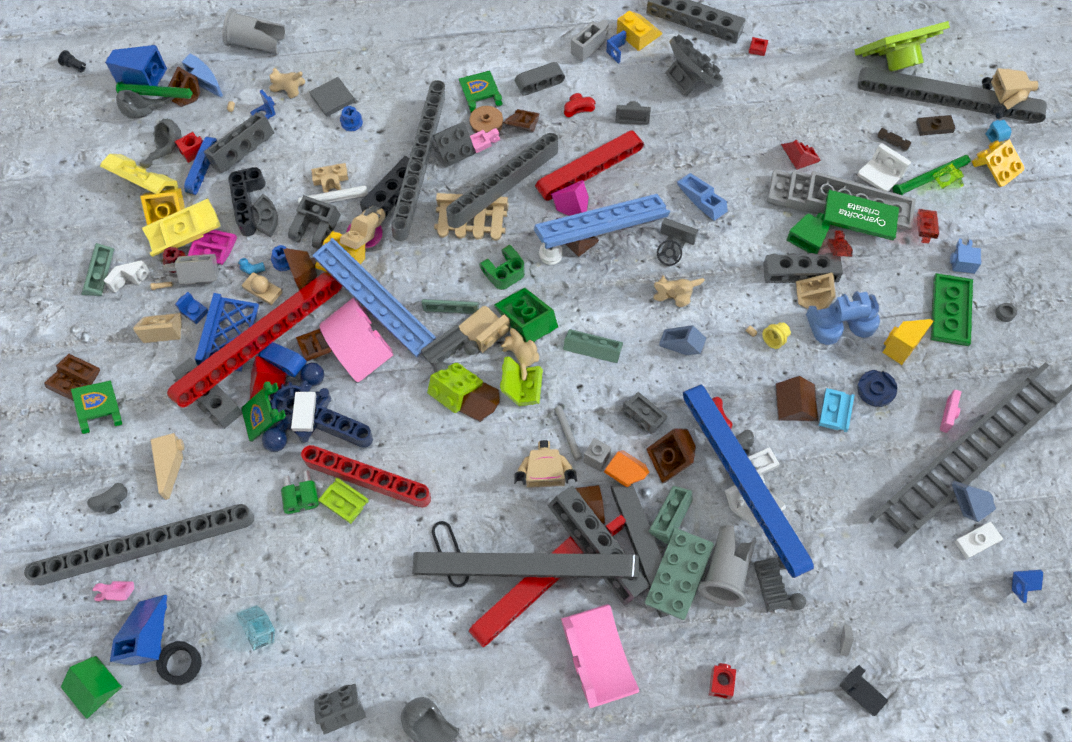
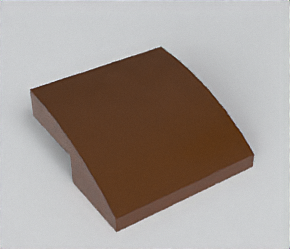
M68 354L56 365L57 371L44 382V385L47 389L74 401L71 389L92 385L100 372V368Z

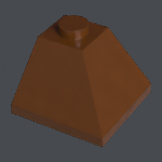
M283 249L297 287L301 290L316 279V261L314 258H310L307 251Z
M674 428L646 448L662 483H666L694 463L696 445L688 429Z

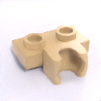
M346 163L311 169L314 186L322 185L324 193L329 192L332 188L341 190L340 181L349 180Z

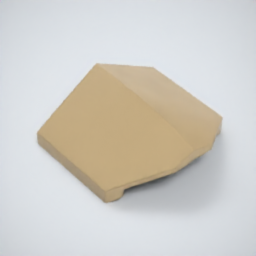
M833 273L796 281L798 304L808 309L809 306H816L817 310L826 309L836 297Z

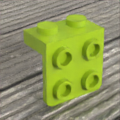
M504 357L502 381L500 382L502 393L519 407L540 404L543 369L540 366L526 368L527 377L523 381L520 366L511 357Z
M453 363L448 366V369L440 370L431 375L427 394L453 413H457L460 411L463 396L482 386L483 380L461 364Z

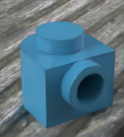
M996 120L990 124V128L985 133L992 143L997 140L999 142L1008 140L1012 131L1005 120Z

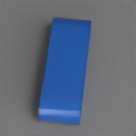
M274 342L257 355L291 377H295L307 363L300 354Z

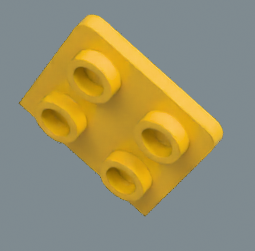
M1010 139L1001 142L997 140L990 143L988 149L977 153V157L971 161L974 167L987 164L999 187L1008 184L1025 169Z

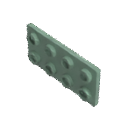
M675 528L645 600V605L685 620L697 593L698 585L704 575L714 543Z

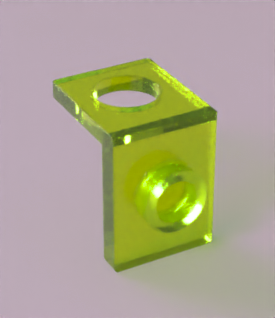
M952 163L933 174L941 189L955 181L958 182L960 187L964 186L962 171L959 168L956 169ZM943 173H949L951 178L943 182L940 180V176Z

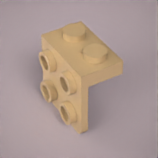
M482 306L460 324L459 328L464 335L469 337V340L477 342L479 350L483 353L510 330L509 318L505 315L499 318L487 306Z

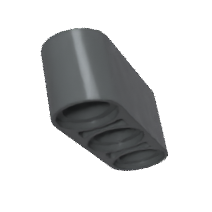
M551 62L518 74L514 81L522 95H529L562 83L565 75L557 62Z

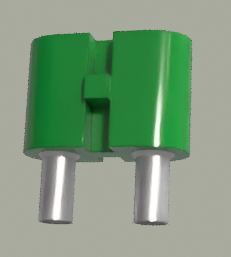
M309 471L303 472L304 482H300L299 486L291 485L290 476L283 477L284 487L281 488V497L284 513L293 514L300 512V509L303 508L306 511L318 507L316 483L311 481Z

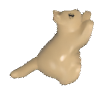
M273 68V72L269 75L270 81L273 83L269 87L270 91L278 92L285 90L289 98H295L299 94L298 87L305 84V79L302 78L303 73L300 71L298 73L290 72L283 74L276 68Z
M662 275L661 279L654 283V288L658 293L654 294L653 298L657 301L672 298L675 300L676 306H687L691 302L690 297L693 287L701 285L705 279L668 281Z
M511 328V336H507L501 347H504L502 351H512L520 364L521 378L525 381L527 377L526 367H530L533 363L539 361L537 346L531 340L524 342L523 337L515 329Z

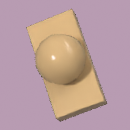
M254 272L241 285L244 290L269 305H272L283 293L282 289L270 283L265 276L257 275Z

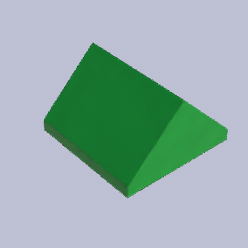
M94 656L69 667L61 688L83 716L88 719L119 691L122 685L97 656Z

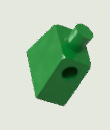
M818 213L816 217L806 214L790 229L786 241L807 253L818 254L830 227L829 224L823 223L824 213Z

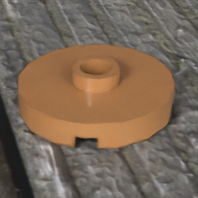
M481 106L470 115V126L475 133L482 130L488 133L495 128L499 132L502 129V113L493 106Z

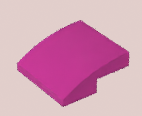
M212 230L203 234L204 237L192 242L188 256L215 254L217 264L223 265L234 247L237 236L227 232Z

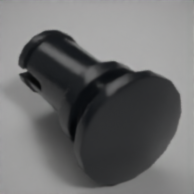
M68 50L60 53L58 63L61 66L72 67L80 73L85 71L86 67L84 66H86V63L76 59Z

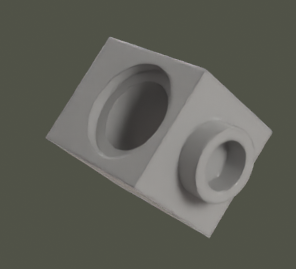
M593 438L584 453L583 463L601 472L611 455V447Z

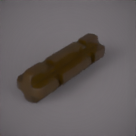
M881 128L877 134L878 138L886 139V142L897 147L901 146V149L905 151L909 149L912 143L907 139L903 140V137L893 132L888 133V130Z

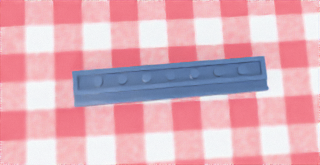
M654 194L535 224L534 231L540 241L545 244V248L548 249L668 217L670 210L666 209V205L659 195Z
M333 238L312 255L328 273L416 358L421 354V349L436 339L421 322Z

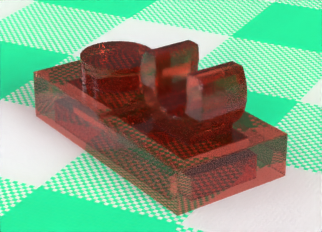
M918 209L919 236L923 237L921 243L929 244L931 238L938 239L939 236L937 211Z
M835 230L834 239H828L827 245L833 256L852 257L853 249L847 240H844L845 233L843 231Z

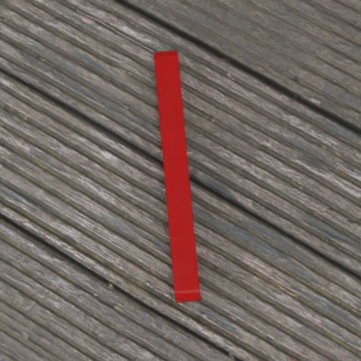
M322 273L171 385L167 391L168 398L179 407L189 406L341 290L342 285L330 273Z

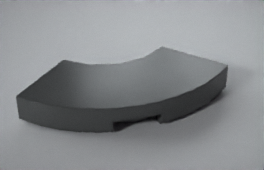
M262 194L252 205L253 210L259 215L255 227L256 230L271 237L277 227L278 215L273 202L266 195Z

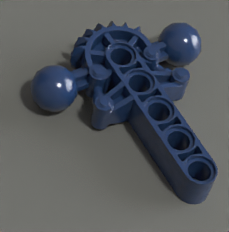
M312 362L305 364L300 372L302 382L299 386L292 385V382L289 381L286 387L281 384L282 389L275 392V395L270 394L271 409H277L278 412L284 410L285 418L278 421L275 427L267 429L263 433L262 445L268 451L278 452L286 446L287 429L292 430L293 409H290V407L294 405L295 392H310L312 387L319 385L323 381L325 374L319 364ZM322 388L320 392H315L316 405L313 432L315 429H319L363 448L372 444L373 436L369 426L327 409L329 402H331V395L327 388ZM327 419H332L330 423H324ZM345 426H349V427H350V428H349L348 430H346V431H342V430H341V429H342L343 427H345ZM294 431L302 443L308 442L309 437L313 433ZM363 433L368 434L365 438H359Z

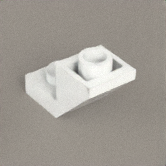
M143 261L114 267L104 279V282L111 291L116 293L125 284L127 279L139 285L150 271Z

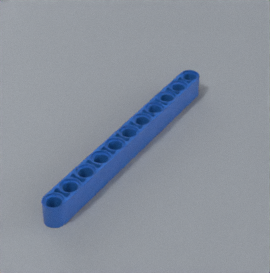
M700 384L683 391L686 405L790 576L796 578L813 570L814 564L811 557L705 387Z

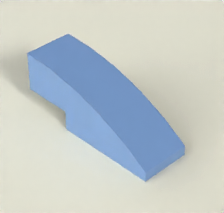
M190 53L182 61L185 70L197 77L200 87L222 97L223 94L212 71L204 62Z
M689 173L677 181V185L685 195L714 221L728 212L727 201L714 193V187Z

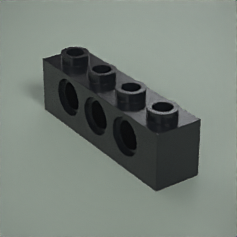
M404 156L360 201L362 212L371 206H377L384 210L386 218L389 211L397 205L409 162L407 156Z

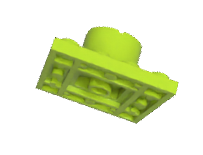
M949 21L882 38L854 49L855 56L862 54V57H866L875 53H879V56L886 54L888 69L891 72L924 63L920 44L927 42L926 39L943 34V30L950 28Z

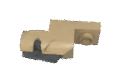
M371 206L355 217L351 223L350 231L341 236L340 243L356 250L373 239L375 228L380 226L385 219L384 210L377 206Z

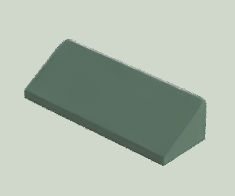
M98 243L95 244L81 292L82 295L102 296L105 285L104 279L109 271L114 248Z
M422 299L421 301L423 311L474 314L479 310L480 304L473 301Z
M569 329L564 340L563 350L617 363L623 342Z
M673 486L649 529V533L668 545L674 529L679 528L693 501L692 491Z

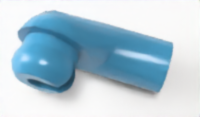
M246 258L238 261L240 270L249 275L253 272L256 274L266 271L263 262L253 265Z

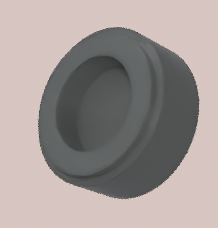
M1002 303L996 309L995 314L999 320L1010 322L1017 315V310L1010 303Z

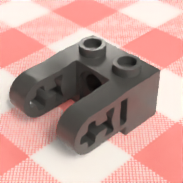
M303 195L296 209L297 214L289 228L288 238L299 242L309 223L317 224L319 226L313 236L312 247L320 249L324 240L334 231L341 214L336 206Z

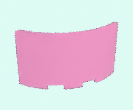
M353 297L321 322L319 326L326 342L340 363L356 382H360L391 358L393 352L379 332L371 329L370 324L372 322L366 310Z
M609 604L561 619L567 643L574 657L572 660L577 675L579 674L582 690L589 708L639 692V687L626 659Z

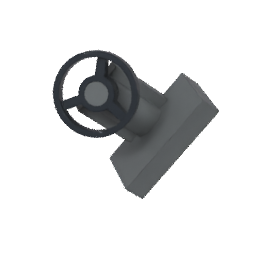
M664 218L660 233L667 235L668 238L657 248L658 260L667 266L677 264L682 258V249L685 242L692 245L695 244L698 229ZM664 244L661 253H659L660 247ZM665 255L667 258H672L675 263L667 264L661 260L660 256Z

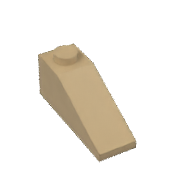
M175 433L150 439L158 491L165 500L170 498L183 460L182 450L185 449L182 439H179Z

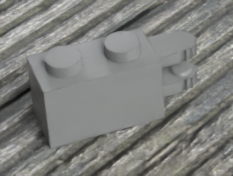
M602 20L598 23L592 21L571 39V54L583 62L603 45L609 31L607 29L609 27L608 21Z
M215 254L181 256L177 258L175 263L163 266L164 271L177 272V274L165 276L167 282L179 281V284L185 283L186 285H193L196 282L209 284L216 281L219 276Z

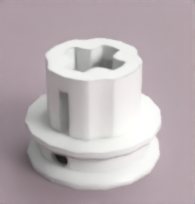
M543 243L539 250L541 261L548 265L559 263L563 256L560 245L549 250V248H545Z

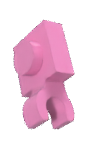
M497 128L492 129L488 133L482 130L470 136L476 153L491 147V142L495 143L500 140Z
M113 581L111 585L98 583L93 587V591L101 593H98L94 600L103 601L105 598L106 600L115 601L127 600L134 590L133 581Z

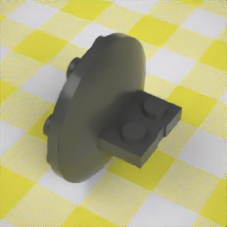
M679 34L671 38L669 43L676 61L665 74L676 84V87L684 96H688L700 81L715 87H719L723 83V77L719 74L721 70L715 64L712 65L710 63L711 59L705 53L702 54L693 47L694 44L686 38L685 40Z

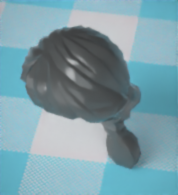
M122 90L116 96V103L124 116L136 118L151 114L154 109L164 106L174 97L146 99L131 90Z
M163 118L154 126L153 135L155 137L156 150L140 162L141 167H151L152 161L171 154L175 146H177L175 141L182 138V133L173 120Z

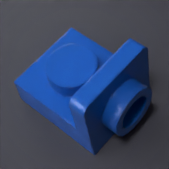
M189 292L181 296L175 304L179 312L195 324L208 313V309L195 300Z

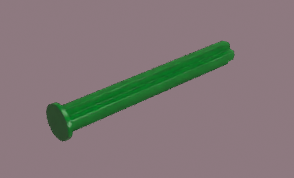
M121 81L116 84L117 94L122 90H131L139 95L190 99L193 94L189 88L124 84Z
M963 155L900 185L895 184L892 187L893 193L903 195L968 165L971 159L968 155Z

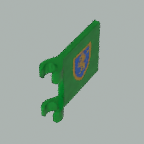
M490 70L458 78L470 113L476 109V101L491 97L494 98L496 106L503 105L502 96L498 91Z
M111 380L71 389L82 434L90 433L87 420L111 414L114 426L122 425Z
M265 382L263 389L241 407L248 438L251 442L275 422L285 418L284 410L278 412L277 409H271L268 395L278 391L277 383L271 385L270 382Z

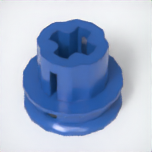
M346 106L343 108L340 117L343 129L346 131L358 130L363 124L361 114L355 107Z
M278 245L272 250L271 262L278 271L290 270L283 251L286 248L284 245Z

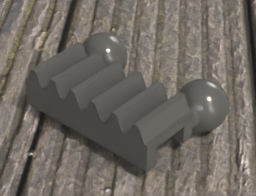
M456 325L421 349V353L434 366L433 370L436 373L440 370L448 369V365L443 362L444 359H448L450 354H455L457 349L461 350L463 345L464 351L468 355H475L479 350V346L476 341L469 340V337L464 335L459 326Z
M779 556L778 558L754 562L767 613L782 608L788 609L792 607L795 610H801L805 607L806 598L800 593H794L787 599L785 584L782 582V575H780V568H786Z

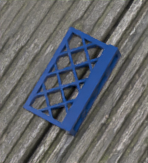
M213 293L195 356L196 364L200 365L212 354L239 336L241 332L237 326L244 322L249 327L254 325L259 304L224 298L221 294ZM225 304H231L236 309L226 313L224 306ZM253 308V313L245 317L241 310ZM239 312L243 319L233 323L230 317ZM227 319L231 325L222 330L219 324ZM235 329L238 335L229 340L225 333ZM223 335L227 342L217 346L215 339ZM244 364L235 371L242 372Z

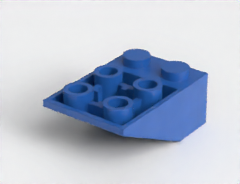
M167 595L138 602L113 639L110 662L133 666L159 660L162 633L164 631V617L167 609Z

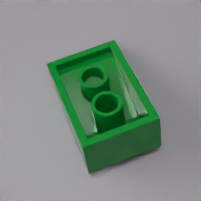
M525 287L494 304L501 316L505 315L509 318L510 328L515 329L523 337L524 342L529 340L535 342L559 328L554 310Z

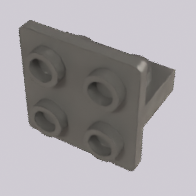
M460 122L433 135L435 144H433L434 151L440 154L445 167L451 166L476 153L465 122Z
M356 684L344 685L337 691L330 694L324 693L314 700L316 724H320L324 735L366 718Z

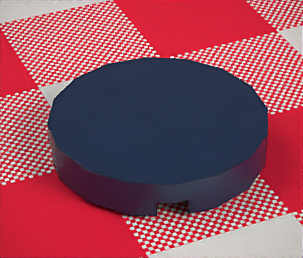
M870 370L865 372L859 379L857 385L858 394L868 405L884 407L889 405L897 395V383L885 371Z

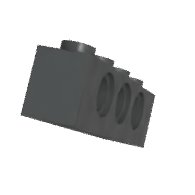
M255 113L206 149L204 154L212 167L223 173L229 170L233 164L241 161L249 152L254 151L261 143L269 140L275 133L266 116Z
M833 253L766 255L763 263L765 283H796V281L833 273L834 282H839L843 274L840 254Z
M188 358L172 371L176 377L173 381L177 382L198 365L191 358ZM218 385L207 391L209 392L207 395H202L197 399L199 402L197 406L204 413L208 411L211 414L209 418L216 426L220 424L224 429L242 415L238 405Z

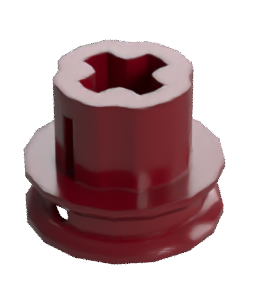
M168 247L163 253V264L175 263L178 257L186 255L176 247Z

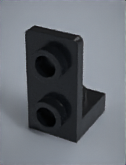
M858 665L851 670L839 686L872 716H876L888 700L862 677L865 670Z

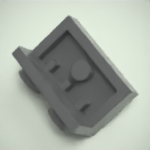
M639 392L629 401L626 400L623 403L622 410L625 416L635 420L643 431H648L651 435L667 420L668 416Z

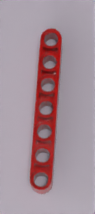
M630 130L541 178L535 184V188L546 201L553 199L551 194L581 180L586 181L636 154L644 147V142L633 130Z
M314 445L304 447L301 452L302 459L310 469L417 507H426L431 502L430 491L422 483ZM313 454L316 455L315 458L311 460L308 459L309 456ZM334 461L331 466H326L327 462ZM347 467H352L350 472H344ZM364 474H371L369 478L362 479ZM383 480H389L388 484L380 485ZM403 486L408 487L404 492L398 491ZM420 493L426 494L422 499L416 498Z
M571 536L552 552L556 554H584ZM525 577L478 619L468 632L482 647L487 646L560 578Z

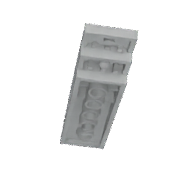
M774 170L772 173L767 202L814 214L824 213L827 192L833 190L899 207L897 228L912 229L916 202L914 198L885 192L881 189L812 171L811 175L795 170L791 174Z

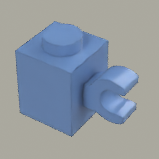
M959 239L956 244L957 249L950 256L952 271L975 274L981 265V248H973L972 240H969L967 245L962 244V239Z

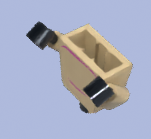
M997 68L992 76L993 78L985 77L982 79L983 89L990 90L993 87L1000 104L1004 103L1002 106L995 105L992 111L996 119L1004 116L1005 109H1010L1019 102L1025 101L1030 91H1037L1038 81H1030L1025 71Z
M548 440L539 441L538 450H531L530 456L524 458L518 471L514 474V484L517 481H522L523 485L527 484V488L565 486V483L568 484L570 479H574L577 482L576 471L573 470L567 459L559 454V450L550 449V441Z

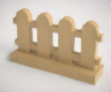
M437 193L436 201L438 207H436V213H439L438 224H434V229L437 230L440 237H446L449 230L455 231L457 238L462 239L466 236V231L473 232L475 239L480 240L483 238L484 232L491 233V238L494 241H498L501 239L502 234H505L506 228H502L503 217H507L508 197L498 198L474 216L473 226H467V223L459 228H451L447 223L446 208L463 194ZM486 216H492L491 227H485Z

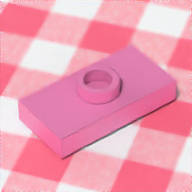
M953 390L947 398L940 431L947 433L954 425L955 419L959 416L960 408H958L961 391Z

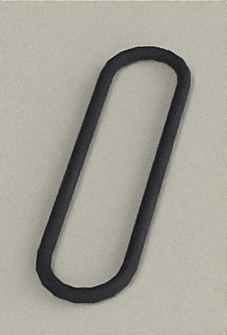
M445 521L435 523L432 527V536L438 552L442 551L435 535V528L440 524L448 527L456 550L460 552L450 524ZM447 576L450 584L454 587H463L469 580V576H466L462 584H455L451 576Z

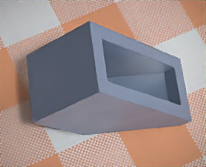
M693 325L664 330L659 345L683 355L701 354L706 337Z
M957 481L951 483L964 517L979 522L996 510L994 498L989 491Z

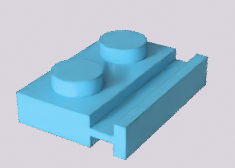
M826 388L818 426L834 430L840 429L847 433L855 395H848L845 392Z

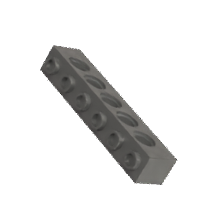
M648 0L646 13L735 44L744 29L745 18L692 0Z
M574 486L556 495L547 505L584 554H625ZM640 572L636 579L603 578L624 606L650 586Z

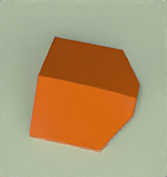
M624 450L618 451L604 470V473L626 487L644 480L650 473L646 464Z

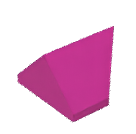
M583 180L551 194L557 211L568 216L587 212L589 196Z

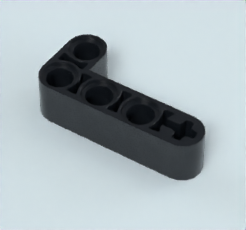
M257 167L234 171L228 177L235 221L241 234L246 237L252 236L256 232L250 192L261 190L266 185L263 174Z

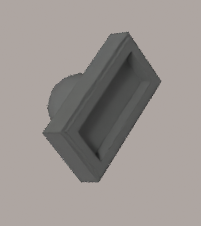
M630 101L627 105H617L615 122L649 124L651 107L641 106L636 101Z

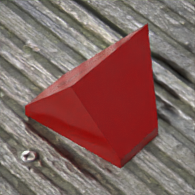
M798 140L781 144L796 170L821 161L813 147L809 148L808 145L805 146L802 142L799 143Z
M256 356L251 371L250 399L263 389L265 382H270L271 385L277 383L278 390L282 389L281 384H285L287 374L261 357Z

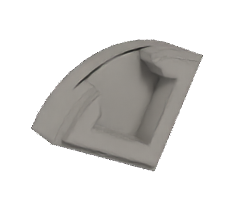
M843 625L840 640V655L843 656L849 655L854 640L853 630L848 625Z

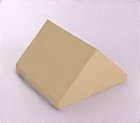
M181 313L146 316L133 328L143 343L181 339L182 316Z

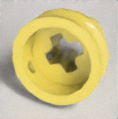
M779 322L777 325L770 324L763 330L762 335L769 347L779 349L787 342V337L790 336L791 331L786 323Z

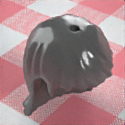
M415 698L408 702L401 712L402 727L414 742H453L459 734V728L449 723L436 704L429 698Z

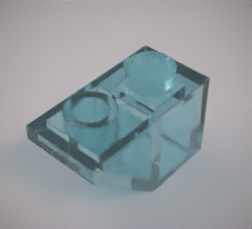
M256 605L236 614L253 651L274 642L275 629L267 613Z

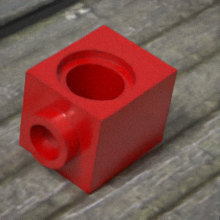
M194 132L175 141L180 153L188 163L195 160L203 142L200 136L197 137Z
M718 663V666L714 665L711 672L709 696L730 700L734 695L736 669H731V665ZM719 675L725 676L728 680V685H721L717 677Z

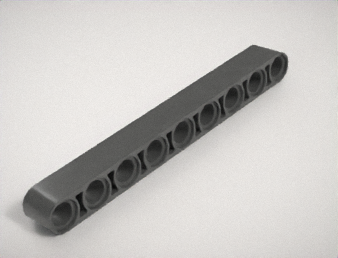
M555 133L543 135L449 204L446 208L448 226L451 228L463 226L558 153V135Z

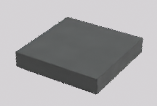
M339 77L309 91L310 96L326 117L355 102V98Z

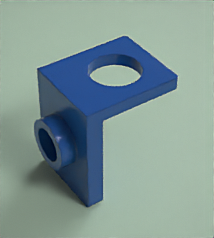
M624 30L607 40L606 52L618 64L621 61V51L618 48L626 42V32Z
M262 89L260 94L264 104L252 110L250 114L253 116L255 113L265 111V116L269 119L276 115L273 107L275 103Z
M1040 569L1013 572L1012 591L1023 603H1027L1028 591L1042 590L1043 571Z

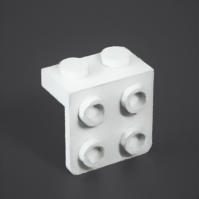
M881 143L872 159L859 170L857 175L877 189L888 192L903 178L911 161Z
M758 472V474L760 475L761 479H762L763 482L765 483L763 474H761L760 472ZM734 485L725 490L730 510L752 527L758 526L759 523L737 487ZM771 494L781 511L786 508L785 503Z

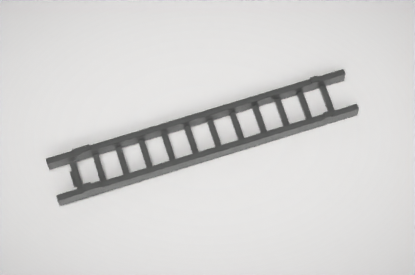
M1045 362L876 511L869 521L873 523L885 513L890 518L888 521L897 530L901 529L905 533L894 544L898 549L956 496L954 490H949L931 472L935 467L940 465L957 482L969 485L1072 391V384L1055 398L1035 380L1049 366ZM1029 384L1050 402L1044 409L1022 391ZM1015 396H1018L1038 415L1030 421L1010 401ZM1005 407L1025 426L1017 432L997 412ZM992 418L1012 438L1004 444L984 424ZM978 429L1000 448L993 455L989 454L971 437ZM965 441L987 460L980 467H977L958 449ZM951 453L956 455L973 471L966 480L944 460ZM925 476L947 496L939 504L917 484ZM911 489L933 508L926 516L921 514L904 497ZM898 501L918 519L911 529L890 509Z

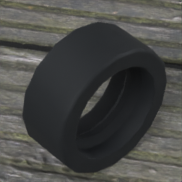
M185 641L169 643L161 650L159 660L156 662L157 672L162 679L173 685L189 683L200 671L201 655L194 646ZM179 650L188 652L191 656V664L188 670L180 676L170 674L167 670V663L171 655Z

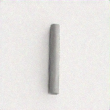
M557 406L554 410L575 461L582 459V455L562 407Z

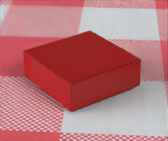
M752 37L749 53L765 56L769 40Z
M620 515L605 526L612 537L623 530L626 519Z

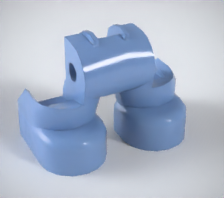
M856 291L852 296V302H850L846 294H842L841 297H837L836 301L829 308L817 310L816 306H809L806 316L815 339L825 345L836 343L842 336L844 321H847L850 330L856 336L861 338L872 336L880 324L878 315L879 304L875 295L870 294L868 296L867 292L859 293Z

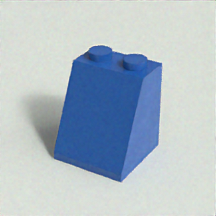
M156 45L112 50L105 62L116 83L121 81L124 84L158 86L167 70Z

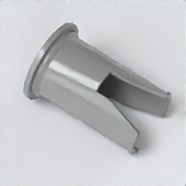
M230 8L224 19L223 43L226 46L234 43L279 54L277 52L276 39H285V25L238 14L234 8Z
M724 525L719 528L706 580L698 585V592L702 597L727 607H741L746 603L743 589L754 547L757 543L756 537L753 538L752 542L741 543L735 552L734 526Z

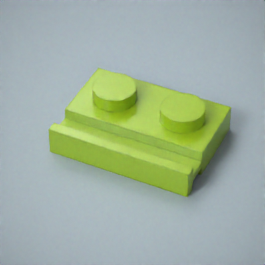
M337 477L335 482L318 499L321 504L349 524H352L364 509L363 507L366 503L368 504L369 502L368 498Z

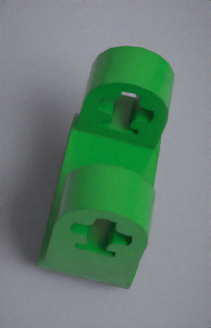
M511 245L501 249L506 262L497 268L488 258L479 263L483 274L500 290L507 289L525 275L524 261Z

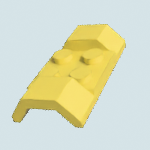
M109 154L100 164V167L155 194L160 193L163 188L166 190L178 188L176 180L163 174L149 173L146 171V168L137 166L134 160L122 154Z
M205 199L142 227L149 240L152 250L150 255L153 257L164 252L168 247L179 248L204 237L203 234L220 227V223L209 199Z

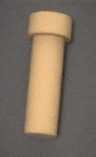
M172 282L151 283L152 290L173 286Z

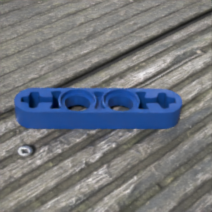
M207 136L204 138L184 183L186 193L194 195L198 193L210 166L204 151L217 142L216 138Z

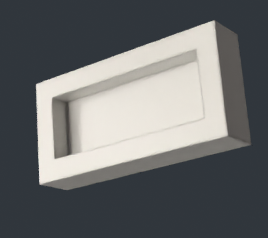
M295 392L292 431L313 432L316 405L315 392Z

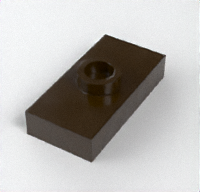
M952 115L922 117L916 120L920 136L954 133L956 129Z

